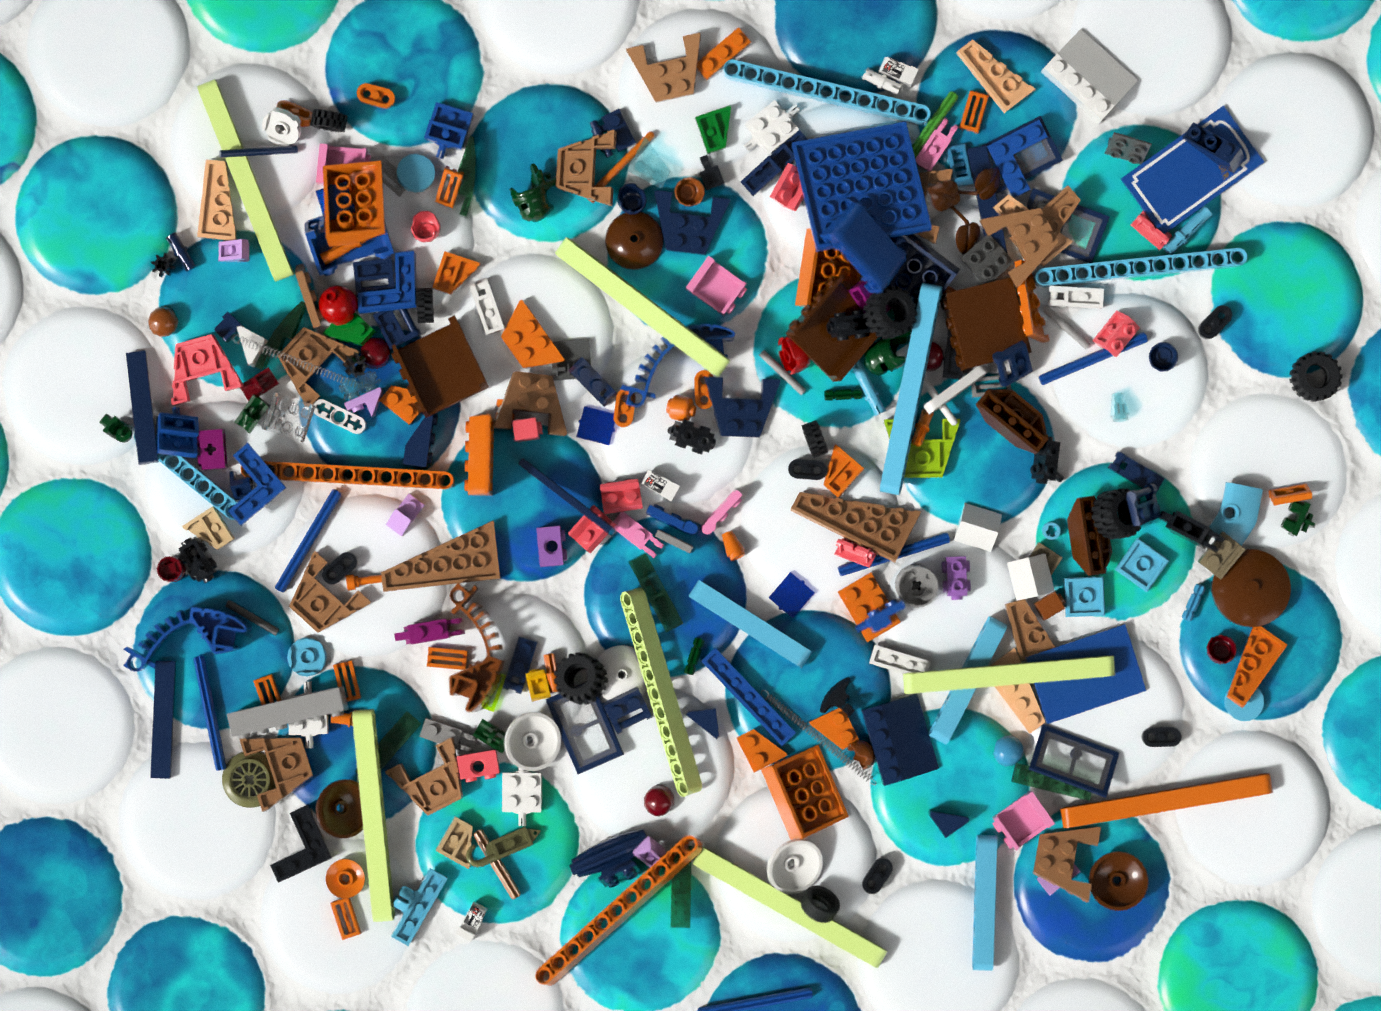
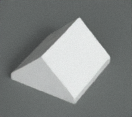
M238 326L237 330L240 338L242 337L241 343L243 342L242 346L247 363L253 368L257 367L267 347L264 349V346H269L270 342L244 327ZM250 340H251V341H254V343L257 342V343L254 345V347H253V342L251 343V345H250V347H249Z
M965 503L954 541L991 552L999 533L1002 514Z
M1046 554L1007 563L1016 601L1055 591Z

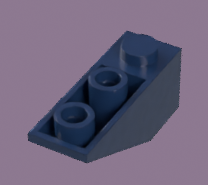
M1194 122L1182 137L1213 162L1232 173L1237 170L1245 159L1240 147Z
M438 414L425 417L405 445L404 465L428 468V464H432L433 453L430 452V447L435 443L436 433L432 432L433 425L437 426Z

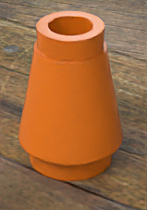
M733 531L722 534L727 557L731 561L745 555V548Z

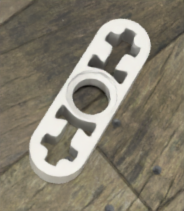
M323 399L317 400L313 404L315 415L354 434H361L366 429V422L363 418ZM325 403V408L331 410V407L335 408L330 414V419L327 418L329 414L324 411L319 414L318 405ZM338 411H342L345 414V419L342 422H336L334 419V415ZM349 415L352 416L350 420L354 422L360 420L361 429L353 430L354 426L349 423L348 427L344 426L348 422Z

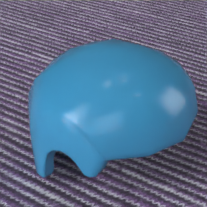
M1012 735L1003 736L995 743L993 756L998 764L1005 767L1014 766L1023 756V745L1018 738Z

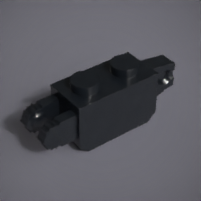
M1164 511L1160 513L1161 517L1159 518L1167 523L1166 528L1177 536L1203 549L1207 548L1217 553L1219 549L1209 543L1210 539L1214 538L1219 542L1225 540L1224 537L1213 532L1210 527L1179 511L1173 512L1172 515Z

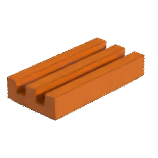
M970 90L959 129H965L978 134L989 95ZM976 96L969 124L965 125L972 97ZM983 98L976 127H972L979 100Z
M449 166L445 167L435 202L450 208L455 206L464 172L461 171L459 173L456 169L452 170ZM450 174L451 177L449 180V184L445 193L444 200H442L440 198L444 189L447 175ZM458 177L451 202H448L454 179Z
M1305 483L1269 490V498H1271L1275 506L1312 499V492Z
M428 647L426 667L465 670L468 651ZM432 652L463 654V658L432 655ZM432 659L462 662V666L431 662Z
M353 660L334 664L333 668L338 687H343L339 667L342 668L348 693L347 702L360 699L361 694ZM347 665L350 668L356 696H352L346 670Z
M273 674L253 681L262 705L267 703L260 687V682H263L270 704L274 703L267 683L268 679L277 702L282 701Z
M343 898L331 902L330 904L342 940L360 935L361 930L351 899ZM344 902L347 903L356 930L355 932H353L344 906ZM338 904L340 905L349 934H345L336 907Z

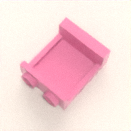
M320 143L316 183L323 185L324 165L371 161V153H368L367 148L336 147Z
M708 256L686 286V290L724 316L726 312L730 314L735 308L734 301L736 298L739 297L741 299L745 294L747 283L737 278Z
M1028 791L992 817L995 821L992 825L998 833L1003 832L1006 837L1003 839L1009 849L1014 848L1016 851L1041 831L1055 824L1032 791Z

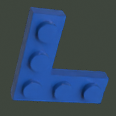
M1040 120L987 146L1013 198L1031 190L1013 155L1048 138Z
M414 251L395 253L396 289L358 293V311L360 314L417 308L416 253Z
M249 443L233 455L258 485L228 510L240 526L245 524L286 489V486Z

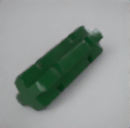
M861 388L824 391V399L826 401L862 398Z
M694 638V646L691 648L687 660L688 665H686L684 673L694 675L695 665L698 664L702 651L700 649L701 647L703 648L705 642L704 639Z

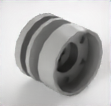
M918 564L908 565L901 569L895 580V589L899 598L909 606L916 608L924 607L930 604L937 596L939 589L938 580L934 573L925 566ZM913 581H920V583L918 584L920 587L919 589H911V587L913 586Z

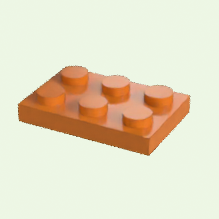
M871 572L838 591L840 598L856 625L869 617L867 613L876 608H879L881 611L886 608L885 604L889 602ZM896 613L889 616L892 622L891 625L875 633H872L870 628L861 631L866 642L901 623Z

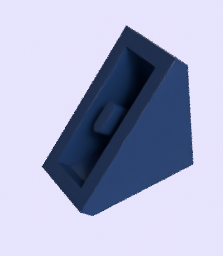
M716 708L687 712L686 715L714 738L717 739L719 737Z
M930 810L928 812V815L945 838L969 821L967 816Z

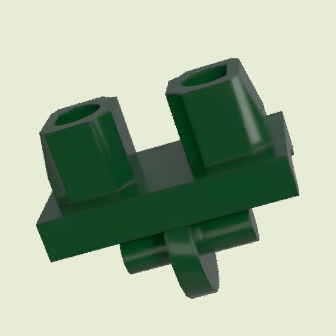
M253 394L234 423L243 427L250 434L270 405L256 394Z
M107 413L100 420L99 423L105 427L102 431L122 443L131 440L133 434L131 429L133 427L117 416L112 418Z
M1291 502L1288 511L1295 513L1296 517L1294 521L1285 517L1280 527L1288 531V535L1293 537L1298 535L1302 524L1301 531L1305 533L1309 527L1315 528L1316 524L1311 522L1314 515L1308 513L1306 517L1311 504L1308 502Z
M482 719L472 736L502 754L505 751L506 732Z

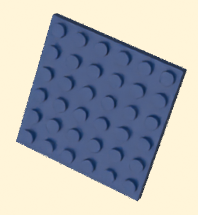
M906 121L792 142L793 154L816 252L834 249V244L830 240L826 243L819 235L851 203H862L868 209V214L889 238L930 231L932 229Z

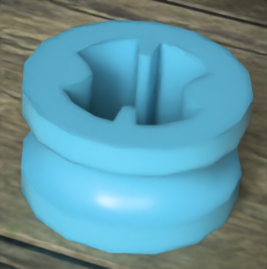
M1047 522L1042 527V534L1045 538L1054 540L1060 535V527L1056 523ZM1050 525H1052V528H1056L1054 536H1050L1051 534L1047 535L1046 533Z

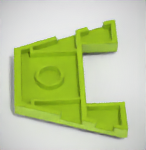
M884 419L889 440L894 419ZM942 419V439H926L920 447H916L911 443L904 478L943 477L960 419H957V424L954 426L947 419Z

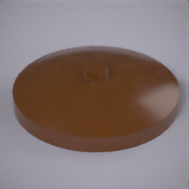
M1245 549L1221 580L1213 575L1211 592L1217 609L1227 620L1243 627H1260L1274 621L1285 610L1290 599L1291 584L1286 569L1277 558L1261 550Z

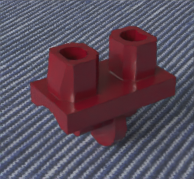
M268 367L244 382V387L240 389L249 401L253 394L260 397L279 385V382Z

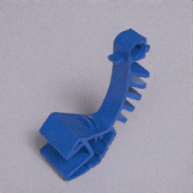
M711 324L688 326L691 331L728 358V355L724 354L723 342L734 340L735 332L733 330L714 324L713 326ZM665 337L660 338L667 346L664 351L656 344L652 347V350L660 355L657 361L649 354L644 357L646 361L654 365L652 370L643 364H640L638 367L639 371L649 374L648 379L637 374L634 378L635 382L646 384L645 390L621 386L620 390L629 392L626 401L627 406L639 408L644 405L646 397L656 399L654 393L648 392L650 382L659 363L676 347L674 344H670ZM639 393L642 396V401L640 403H633L631 401L633 394Z
M191 607L189 620H186L184 611L179 610L176 612L180 623L176 624L172 616L164 619L171 627L168 631L161 623L154 626L162 634L160 638L153 631L145 634L147 638L155 642L153 646L148 641L142 640L139 642L138 646L149 651L147 656L128 646L123 649L130 654L124 667L133 672L143 671L148 665L156 669L157 663L151 660L155 652L168 636L189 623L197 627L198 634H201V638L205 639L214 654L239 650L238 646H234L236 631L250 632L252 631V626L241 617L219 609ZM136 657L142 661L139 668H135L133 665V660Z

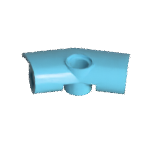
M1226 482L1222 505L1209 527L1217 534H1220L1222 531L1242 546L1256 525L1263 489ZM1228 507L1233 509V516L1230 518L1225 516V509Z

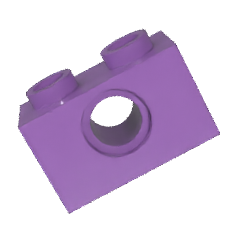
M561 526L536 528L540 567L564 565V561H567V550L562 547V542L566 541L565 530H561ZM555 541L558 544L555 552L548 551V542Z

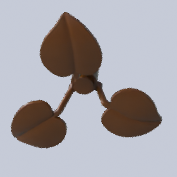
M997 167L987 168L979 173L975 181L976 191L959 190L957 183L952 180L942 181L927 188L933 206L937 211L943 212L951 208L965 222V225L960 226L956 232V245L962 254L967 253L978 242L980 227L975 222L969 224V221L954 205L960 202L959 194H979L982 200L991 198L997 191L1000 183V172Z

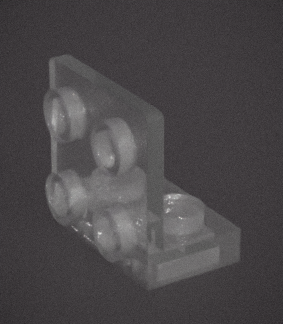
M274 392L262 429L304 442L315 405Z

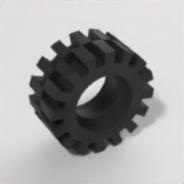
M314 109L310 125L332 132H345L348 116L330 110Z
M416 288L418 323H434L433 289Z
M815 420L801 425L813 458L827 454L828 449L818 422Z

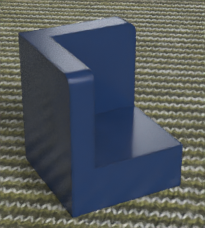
M227 311L222 316L224 319L214 328V331L226 343H229L233 335L238 333L237 327L244 326Z
M234 471L229 472L230 488L235 500L244 498L254 489L251 478L236 480Z

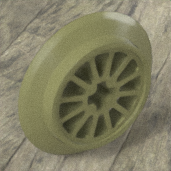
M241 752L232 757L226 764V769L223 770V789L228 798L239 806L246 808L259 807L260 803L257 795L276 789L267 757L262 753L245 757L244 753ZM244 763H248V772L243 766ZM251 763L256 764L253 772L251 771ZM239 766H240L241 769L243 770L244 774H242L241 772L237 771V768H238ZM260 766L263 769V771L256 774V771ZM234 773L240 775L242 778H234ZM265 773L266 778H258V776ZM246 775H248V776L253 775V776H254V778H253L254 784H252V783L247 784V783H246V781H247ZM233 781H242V783L235 787ZM258 781H266L265 787L258 783ZM244 785L241 793H239L237 788ZM256 785L263 789L261 793L257 790ZM248 787V796H245L243 793ZM251 788L254 789L256 796H251Z

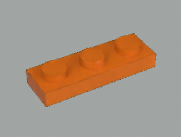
M738 27L697 62V70L708 80L728 60H732L751 44V41Z

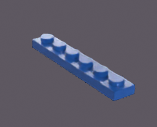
M716 648L701 661L781 746L796 733Z

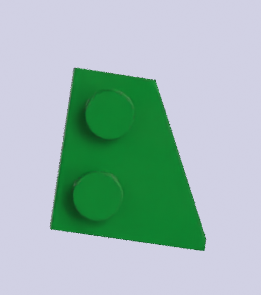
M731 105L695 117L707 155L726 149Z
M354 313V318L351 321L339 326L331 323L323 334L328 338L332 337L344 342H353L354 344L364 346L376 331L358 314Z

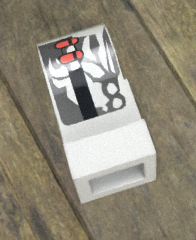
M889 57L884 58L879 69V73L882 75L885 74L888 78L909 88L918 71L913 66L910 67Z
M650 470L647 471L641 482L642 485L671 502L680 488L679 485Z
M473 902L456 935L472 942L488 908Z

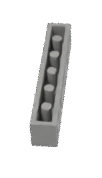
M343 686L229 713L227 717L232 737L238 736L239 739L251 737L250 733L256 731L260 735L268 733L269 728L276 727L277 731L288 728L287 724L294 723L295 726L306 724V719L313 718V722L325 719L324 715L331 714L332 717L344 715L343 711L349 708Z

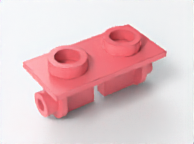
M1144 211L1131 224L1135 230L1159 250L1172 237L1169 232L1163 234L1156 228Z
M844 538L837 540L836 546L838 548L834 553L836 556L870 568L877 555L871 548L866 549Z

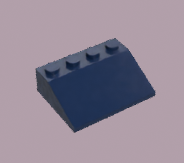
M914 234L890 238L897 247L899 246L905 251L906 261L886 288L895 286V288H902V291L906 290L908 296L913 297L912 302L913 304L916 303V306L922 283L942 286L943 294L961 270Z
M917 694L861 710L883 786L939 769Z

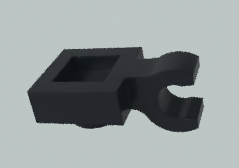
M707 155L700 157L699 159L704 171L699 172L706 191L725 184L718 165L712 167Z

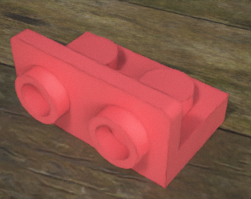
M788 163L770 198L781 206L793 211L798 209L804 197L797 167Z
M1116 310L1092 341L1096 345L1108 350L1114 357H1117L1140 327L1129 316Z
M638 479L607 482L600 485L604 514L643 509Z
M593 505L590 508L591 511H593L600 518H602L604 521L610 524L613 528L616 526V524L611 519H609L602 511H600L595 505ZM583 516L568 532L590 554L608 535V533L586 516Z

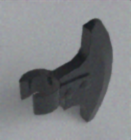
M849 677L836 683L827 692L821 703V713H826L830 707L836 706L848 716L853 714L855 710L847 703L850 698L846 693V688L851 683Z

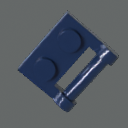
M392 258L353 262L357 297L360 292L396 289ZM388 279V285L362 287L361 283L363 281Z
M399 309L410 331L407 335L404 334L394 314L396 310L381 311L373 315L390 350L393 349L392 345L394 344L398 347L422 335L407 309Z
M1022 340L1002 352H995L992 356L998 368L999 383L1003 387L1009 386L1033 372L1027 346ZM1006 360L1009 361L1011 373L1008 375L1004 364Z
M1149 483L1137 491L1132 490L1126 495L1133 526H1139L1161 517L1160 506L1155 494L1157 486L1154 483ZM1146 495L1147 500L1138 504L1139 498Z
M638 686L602 703L617 734L622 733L623 729L646 718L647 720L653 718ZM642 708L643 712L618 723L617 719Z

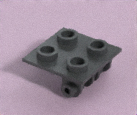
M1114 132L1112 138H1109L1104 154L1141 165L1152 143Z
M986 235L960 258L983 284L993 282L1014 263L1012 258L991 235Z
M589 339L553 342L566 360L561 363H552L554 381L576 379L568 370L581 357L591 365Z

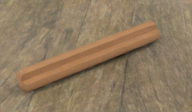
M480 829L473 834V837L486 856L485 848L490 841L484 831ZM501 859L490 863L511 899L519 897L521 892Z

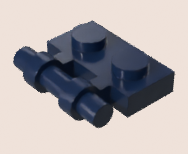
M619 109L601 117L604 122L602 126H599L597 120L589 123L593 136L603 135L607 130H615L617 132L616 148L619 153L636 145V141ZM600 149L607 158L614 155L611 149Z

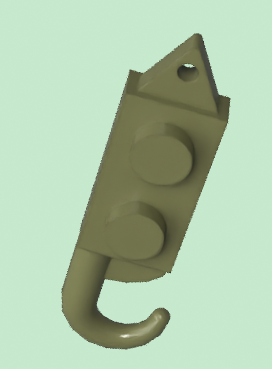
M523 827L495 839L486 845V857L479 860L472 858V851L476 848V845H472L466 853L467 861L474 867L488 865L532 846L533 841L541 831Z

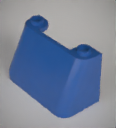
M851 203L819 235L826 243L830 240L834 244L835 250L839 249L863 276L861 279L867 281L864 287L869 293H881L906 261L905 251L894 244L868 214L867 207L862 203Z
M325 215L310 219L304 224L305 235L319 276L332 275L335 273L338 265L375 254L380 259H386L391 254H394L385 223V234L366 241L362 244V247H356L325 265L320 254L332 248L329 247L326 239Z

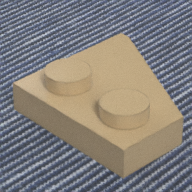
M214 506L182 526L183 529L195 534L199 539L206 541L217 550L235 539Z
M455 816L435 850L469 869L470 864L467 861L466 853L469 847H471L473 826Z

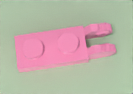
M944 118L938 129L934 130L915 159L916 164L927 172L933 169L958 129V126L954 125L947 136L941 133L948 123L946 118Z
M737 489L702 524L701 531L705 535L712 533L716 529V523L718 521L722 522L729 515L727 511L731 507H737L742 501L740 498L742 494Z
M621 512L614 520L616 524L614 529L653 558L656 556L655 552L645 546L650 539L658 548H663L664 545L654 538L652 533L625 512Z

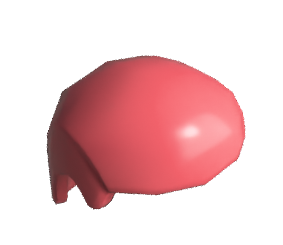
M420 211L413 216L411 231L415 239L424 243L432 242L438 237L441 226L435 214L430 211Z

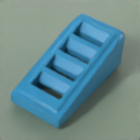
M966 144L947 147L950 169H953L952 181L956 182L958 187L972 185L973 178ZM963 152V155L952 156L953 153ZM964 160L961 163H953L954 161ZM966 168V170L955 172V169Z

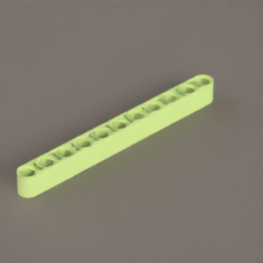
M216 79L197 86L221 149H244ZM247 156L225 158L275 282L294 275Z
M567 237L563 240L555 252L558 257L717 377L722 374L730 362L726 356L573 240Z
M642 588L622 592L620 595L622 608L676 790L682 797L697 793L702 789L701 778L647 596Z
M1096 656L903 673L904 693L912 694L1115 676L1114 656Z
M374 709L353 711V728L372 918L374 922L394 921L395 909Z
M705 847L702 848V851L695 857L692 863L875 968H879L888 952L834 920L829 923L814 921L804 913L801 908V901L776 890L771 884Z

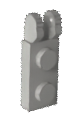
M425 718L419 736L436 743H441L453 737L455 749L459 748L467 752H472L473 748L460 744L461 736L468 740L476 741V737L463 732L461 729Z

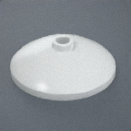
M626 645L614 646L604 651L597 660L603 664V669L607 671V674L604 675L608 678V682L604 683L607 687L606 690L602 689L601 691L605 699L610 700L637 686L642 696L647 691L635 648ZM624 671L626 674L625 678H619L618 673Z
M529 712L520 715L507 729L504 742L505 751L515 766L527 771L541 770L550 765L559 753L561 746L559 728L550 717L542 713ZM527 737H530L529 743H526Z
M793 839L783 843L773 852L768 862L767 876L770 883L776 890L785 894H796L805 891L815 883L821 873L823 866L821 852L816 845L805 839Z

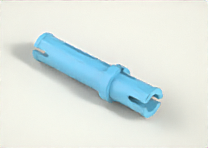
M1203 206L1180 231L1174 233L1172 239L1163 246L1164 251L1169 255H1173L1213 215L1212 212Z
M859 359L852 367V370L866 396L864 397L865 400L869 402L874 415L877 416L880 412H885L886 409L878 396L880 395L879 392L875 390L861 359Z

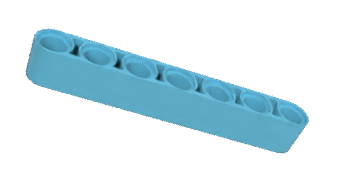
M158 455L159 462L227 518L235 520L228 510L238 503L237 500L186 458L176 456L179 459V463L176 467H172L170 460L174 457L173 455ZM188 469L194 471V476L191 479L185 477V472ZM203 481H207L209 484V488L205 492L200 489V484ZM219 493L224 496V501L221 504L215 502V496Z
M698 580L689 594L690 598L797 666L803 668L812 651L702 581Z
M989 616L962 668L988 666L1008 625ZM976 688L950 690L928 736L947 744Z
M977 835L973 970L993 971L997 835Z

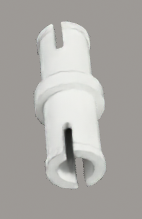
M869 68L866 69L863 80L877 85V88L880 90L883 88L896 96L899 94L902 84L887 78L885 74L880 75Z

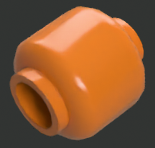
M675 395L668 400L666 412L673 420L683 421L685 419L689 421L691 417L695 416L697 407L694 405L692 398Z

